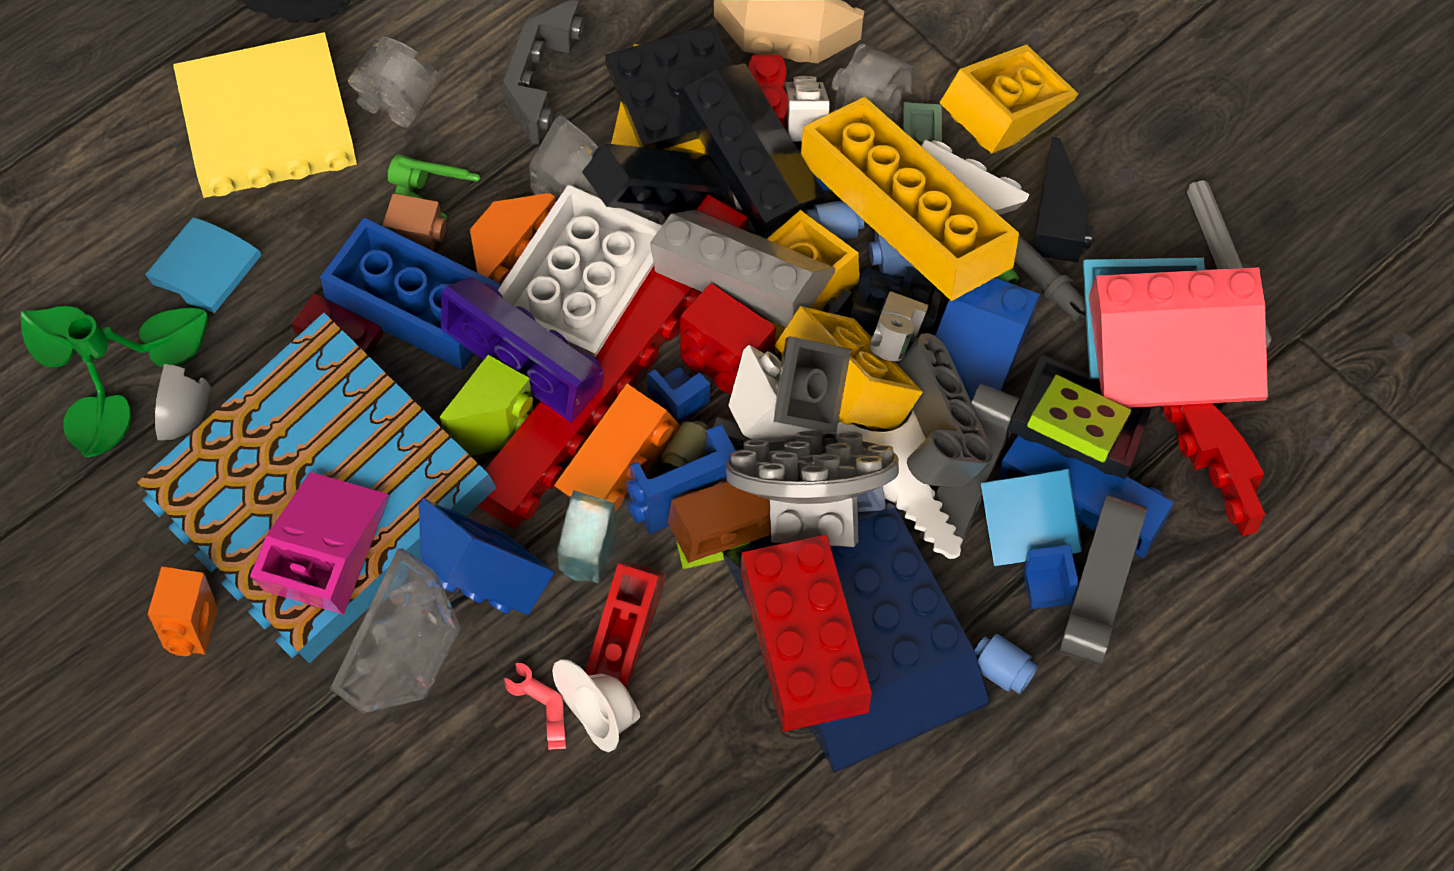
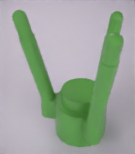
M402 154L395 155L388 169L389 183L397 185L395 194L421 199L423 198L414 193L413 190L415 188L421 189L424 186L428 173L475 182L481 179L480 175L469 173L466 169L423 162ZM441 212V218L447 220V216Z

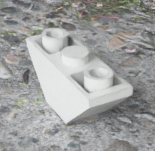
M795 76L794 82H786L785 92L788 99L786 131L792 141H802L803 127L829 114V99L823 82H816V77Z
M925 139L920 145L998 215L1017 210L1027 201L1029 194L1021 190L1019 183L1010 178H998L986 172L987 168L976 160H964L952 154V149L946 144L935 140L929 142Z

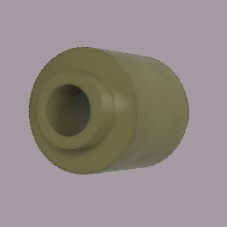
M701 421L683 422L662 453L661 470L667 473L706 456V431L711 428Z

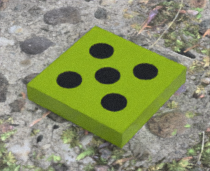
M1056 375L1031 415L1027 426L1104 463L1123 429L1131 409Z

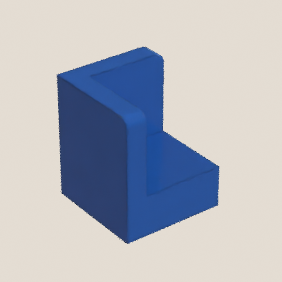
M678 367L663 378L655 369L647 374L648 393L661 407L670 413L678 424H681L710 403V383L700 372L690 378L682 368Z
M1065 545L1029 550L1023 568V576L1030 609L1072 604L1078 587V577L1071 546Z

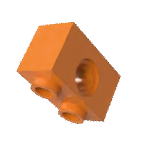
M161 566L148 616L162 646L168 652L178 656H190L191 653L205 655L218 611V606L205 574Z

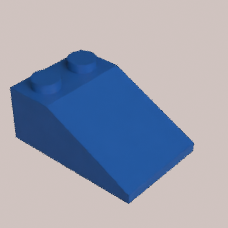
M993 278L953 301L949 299L935 337L940 339L948 349L971 403L980 383L1003 391L1034 320L1040 294L1001 279Z

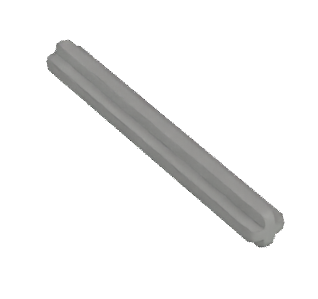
M1205 180L1191 183L1187 194L1217 269L1243 268L1209 183ZM1266 326V348H1268L1272 338Z

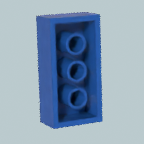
M367 218L362 219L320 276L326 300L381 326L383 331L461 370L464 369L474 353L441 330L442 291L446 286L470 277H474L482 284H491L497 290L501 286V284Z

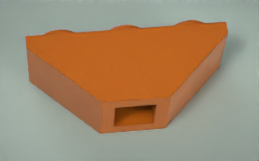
M545 193L493 202L470 229L477 273L502 284L555 205V196Z

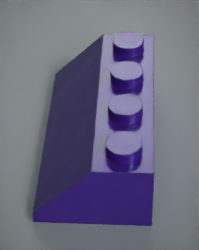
M470 277L450 284L442 291L441 330L484 360L487 355H490L530 378L531 395L572 423L602 388L604 370L593 356L587 353L581 354L569 346L567 340L559 332L552 329L548 331L538 324L528 310L520 306L515 307L507 302L491 284H482L474 277Z

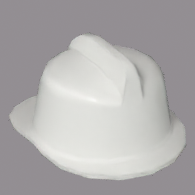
M561 659L554 663L552 672L557 690L568 707L584 725L593 742L606 752L616 749L619 742V734L636 723L640 718V712L628 690L615 677L605 674L588 676L580 666L570 660Z

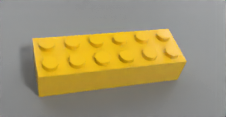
M865 96L803 127L801 156L810 171L951 301L1014 267L1019 232Z

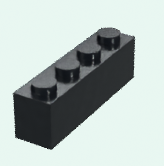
M605 143L594 152L592 160L582 171L604 205L610 208L670 213L696 210L707 195L721 201L730 190L709 157L704 154Z

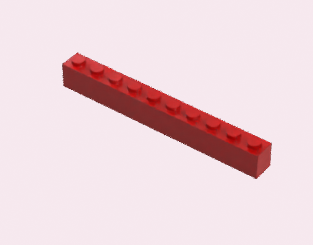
M707 195L696 209L701 213L747 231L748 217L710 195ZM653 266L601 350L594 357L604 370L600 391L572 423L540 401L485 469L497 488L478 507L514 530L523 519H531L540 505V498L548 488L551 490L555 488L554 485L565 471L566 465L578 453L625 385L629 384L634 388L636 377L643 368L646 370L651 368L659 355V348L666 339L669 341L674 339L680 330V316L702 292L656 273Z

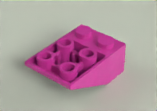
M309 472L266 535L250 577L265 592L344 615L388 502L389 495Z

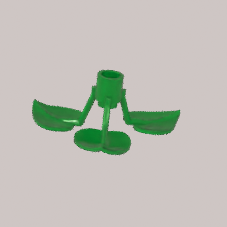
M57 306L44 310H26L21 312L23 340L30 355L36 362L45 367H60L71 360L76 350L87 365L97 390V398L84 397L76 401L67 410L63 421L65 436L84 457H94L112 449L123 439L131 424L132 412L128 401L121 395L106 397L105 389L94 364V360L101 358L106 353L108 340L111 339L139 353L149 351L150 359L157 366L163 367L164 364L179 366L189 361L199 350L208 322V314L203 309L180 308L164 311L150 317L140 327L139 337L144 344H138L114 333L110 327L101 329L93 317L86 315L82 310L75 307Z

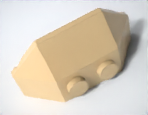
M714 0V17L743 52L756 55H781L782 58L791 59L795 62L818 64L861 40L864 10L857 7L852 8L842 0Z

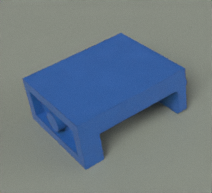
M722 424L706 431V456L653 479L646 478L638 461L630 464V480L626 481V487L631 499L627 500V506L635 523L642 522L648 534L669 526L668 517L672 499L687 491H699L714 486L717 482L726 478V462L731 457L730 454L736 452Z

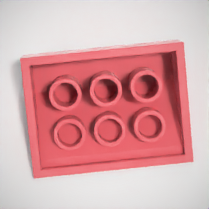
M1259 267L1096 276L1088 298L1101 396L1127 408L1261 401L1268 398L1265 301Z

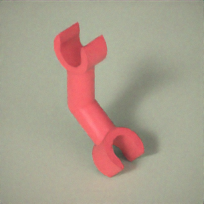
M515 663L517 673L526 679L522 683H514L504 678L507 691L515 696L527 694L546 705L548 750L566 748L562 695L532 678V672L527 665Z

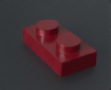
M316 294L311 296L292 322L294 332L301 334L319 316L325 313L368 356L383 336L381 326Z

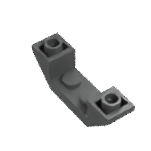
M569 0L524 21L503 80L505 104L531 143H540L543 131L550 130L554 116V109L549 107L548 91L533 88L535 79L533 69L535 63L540 64L542 62L545 48L570 53L574 40L581 39L584 29V17H579V1Z

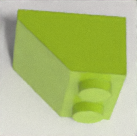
M487 355L441 414L442 429L470 456L501 450L533 411L530 378Z

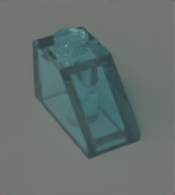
M574 490L557 551L559 570L576 581L583 582L588 579L599 583L616 542L614 503Z

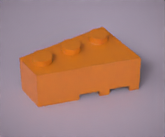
M626 384L554 486L603 521L608 515L614 514L619 509L625 495L628 493L626 481L630 480V464L638 461L645 473L666 449L680 425L666 409L629 384Z

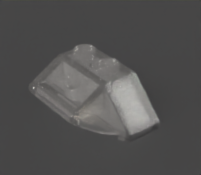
M397 549L330 688L362 714L426 698L461 630L437 573L405 549Z

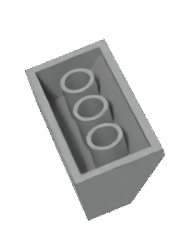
M697 210L670 214L650 242L656 273L701 292L712 283L762 318L783 327H787L800 306L807 308L813 306L835 273V268Z

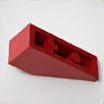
M628 561L617 564L585 671L588 676L596 674L609 675L617 678L627 689L653 621L667 573Z

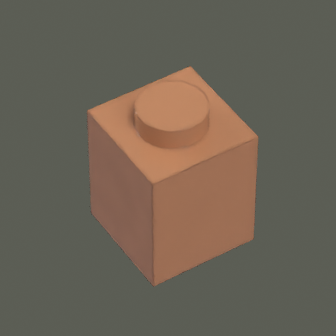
M393 193L382 226L434 251L436 242L443 241L446 231V219L441 218L440 206L437 201Z

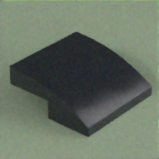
M867 267L864 268L849 318H854L863 325L877 327L885 302L891 291L927 304L928 308L920 329L933 327L942 292L922 273L907 267L902 280Z

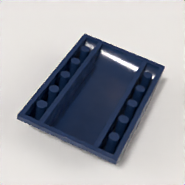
M885 500L886 507L884 510L858 512L859 542L854 547L830 546L872 691L869 713L810 726L834 773L989 705V699L974 648L896 507L887 500ZM771 535L755 540L723 555L748 606L749 603L741 577L742 552L784 544L771 542Z

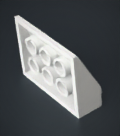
M567 185L498 291L503 299L513 306H520L528 310L535 318V321L548 331L552 329L559 332L567 340L568 345L579 353H587L596 357L653 268L654 263L650 242L662 225L622 208L606 207L600 198Z

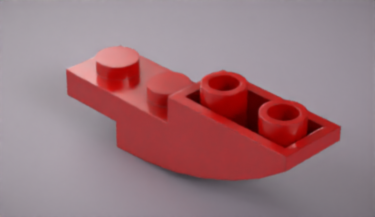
M1212 403L1163 406L1166 419L1170 423L1173 422L1179 434L1178 444L1183 456L1190 458L1194 470L1209 466L1211 482L1215 488H1220L1225 498V511L1229 521L1237 525L1242 537L1257 533L1265 516V512L1256 495L1264 472L1244 438Z

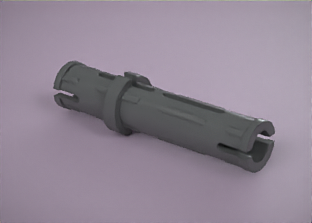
M1019 234L1014 262L1045 291L1044 297L1051 303L1056 302L1073 319L1076 325L1086 321V316L1081 312H1085V297L1072 286L1073 280L1066 274L1061 275Z

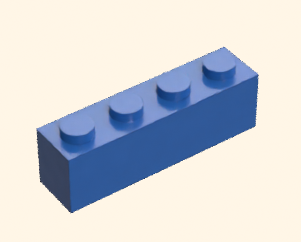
M1018 435L1002 460L998 479L1069 468L1078 523L1094 532L1106 495L1148 507L1134 554L1145 558L1169 517L1174 504L1173 501L1167 499L1158 489L1145 487L1130 479L1128 475L1124 480L1115 475L1105 474L1094 466L1075 458H1067L1056 450L1037 442L1027 441Z

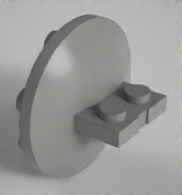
M803 431L797 433V439L772 443L766 440H749L744 442V450L732 452L730 454L731 457L726 462V478L732 486L770 500L771 542L788 543L827 534L830 546L854 547L859 542L857 497L890 483L899 474V458L893 452L892 446L863 441V435L854 432L841 433L837 435V438H822L821 432Z

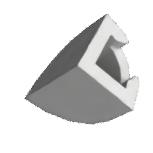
M164 364L155 409V430L158 440H173L188 434L201 422L207 409L211 386L204 378H200L196 382L184 376L185 368Z

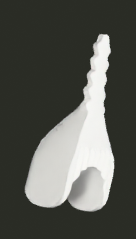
M913 408L900 427L893 431H869L859 428L852 423L851 425H845L838 421L836 433L828 432L823 438H837V435L841 433L854 432L862 434L863 441L893 447V452L899 458V474L893 481L883 486L885 499L895 503L897 509L906 511L905 518L916 522L914 528L925 532L924 540L934 543V552L941 553L949 559H955L960 556V546L963 539L953 535L956 527L946 523L949 520V515L940 512L942 503L934 500L935 491L931 489L930 485L918 481L911 474L907 466V458L926 439Z

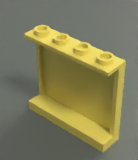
M325 32L173 64L196 174L204 198L225 196L230 192L252 187L261 188L270 183L289 179H302L311 174L339 171L348 166L357 165Z

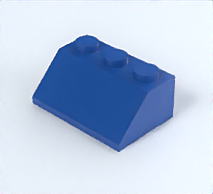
M425 498L420 502L421 563L435 574L432 580L440 587L452 593L457 588H460L464 595L478 603H482L486 598L489 604L506 614H509L514 609L529 615L555 571L506 533Z

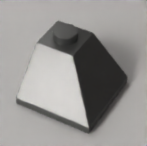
M788 336L781 360L773 422L836 433L851 349Z

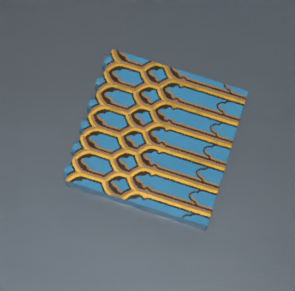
M325 313L319 316L137 482L148 493L142 499L159 518L165 512L174 522L168 528L185 545L192 540L200 548L194 554L197 559L211 573L217 568L223 572L227 578L221 584L233 597L239 601L245 596L254 605L248 610L249 614L265 630L271 624L281 635L275 641L292 659L299 653L309 664L421 559L419 504L423 498L467 516L497 488L489 474ZM309 472L389 495L388 502L344 615L265 592L250 577L266 535Z

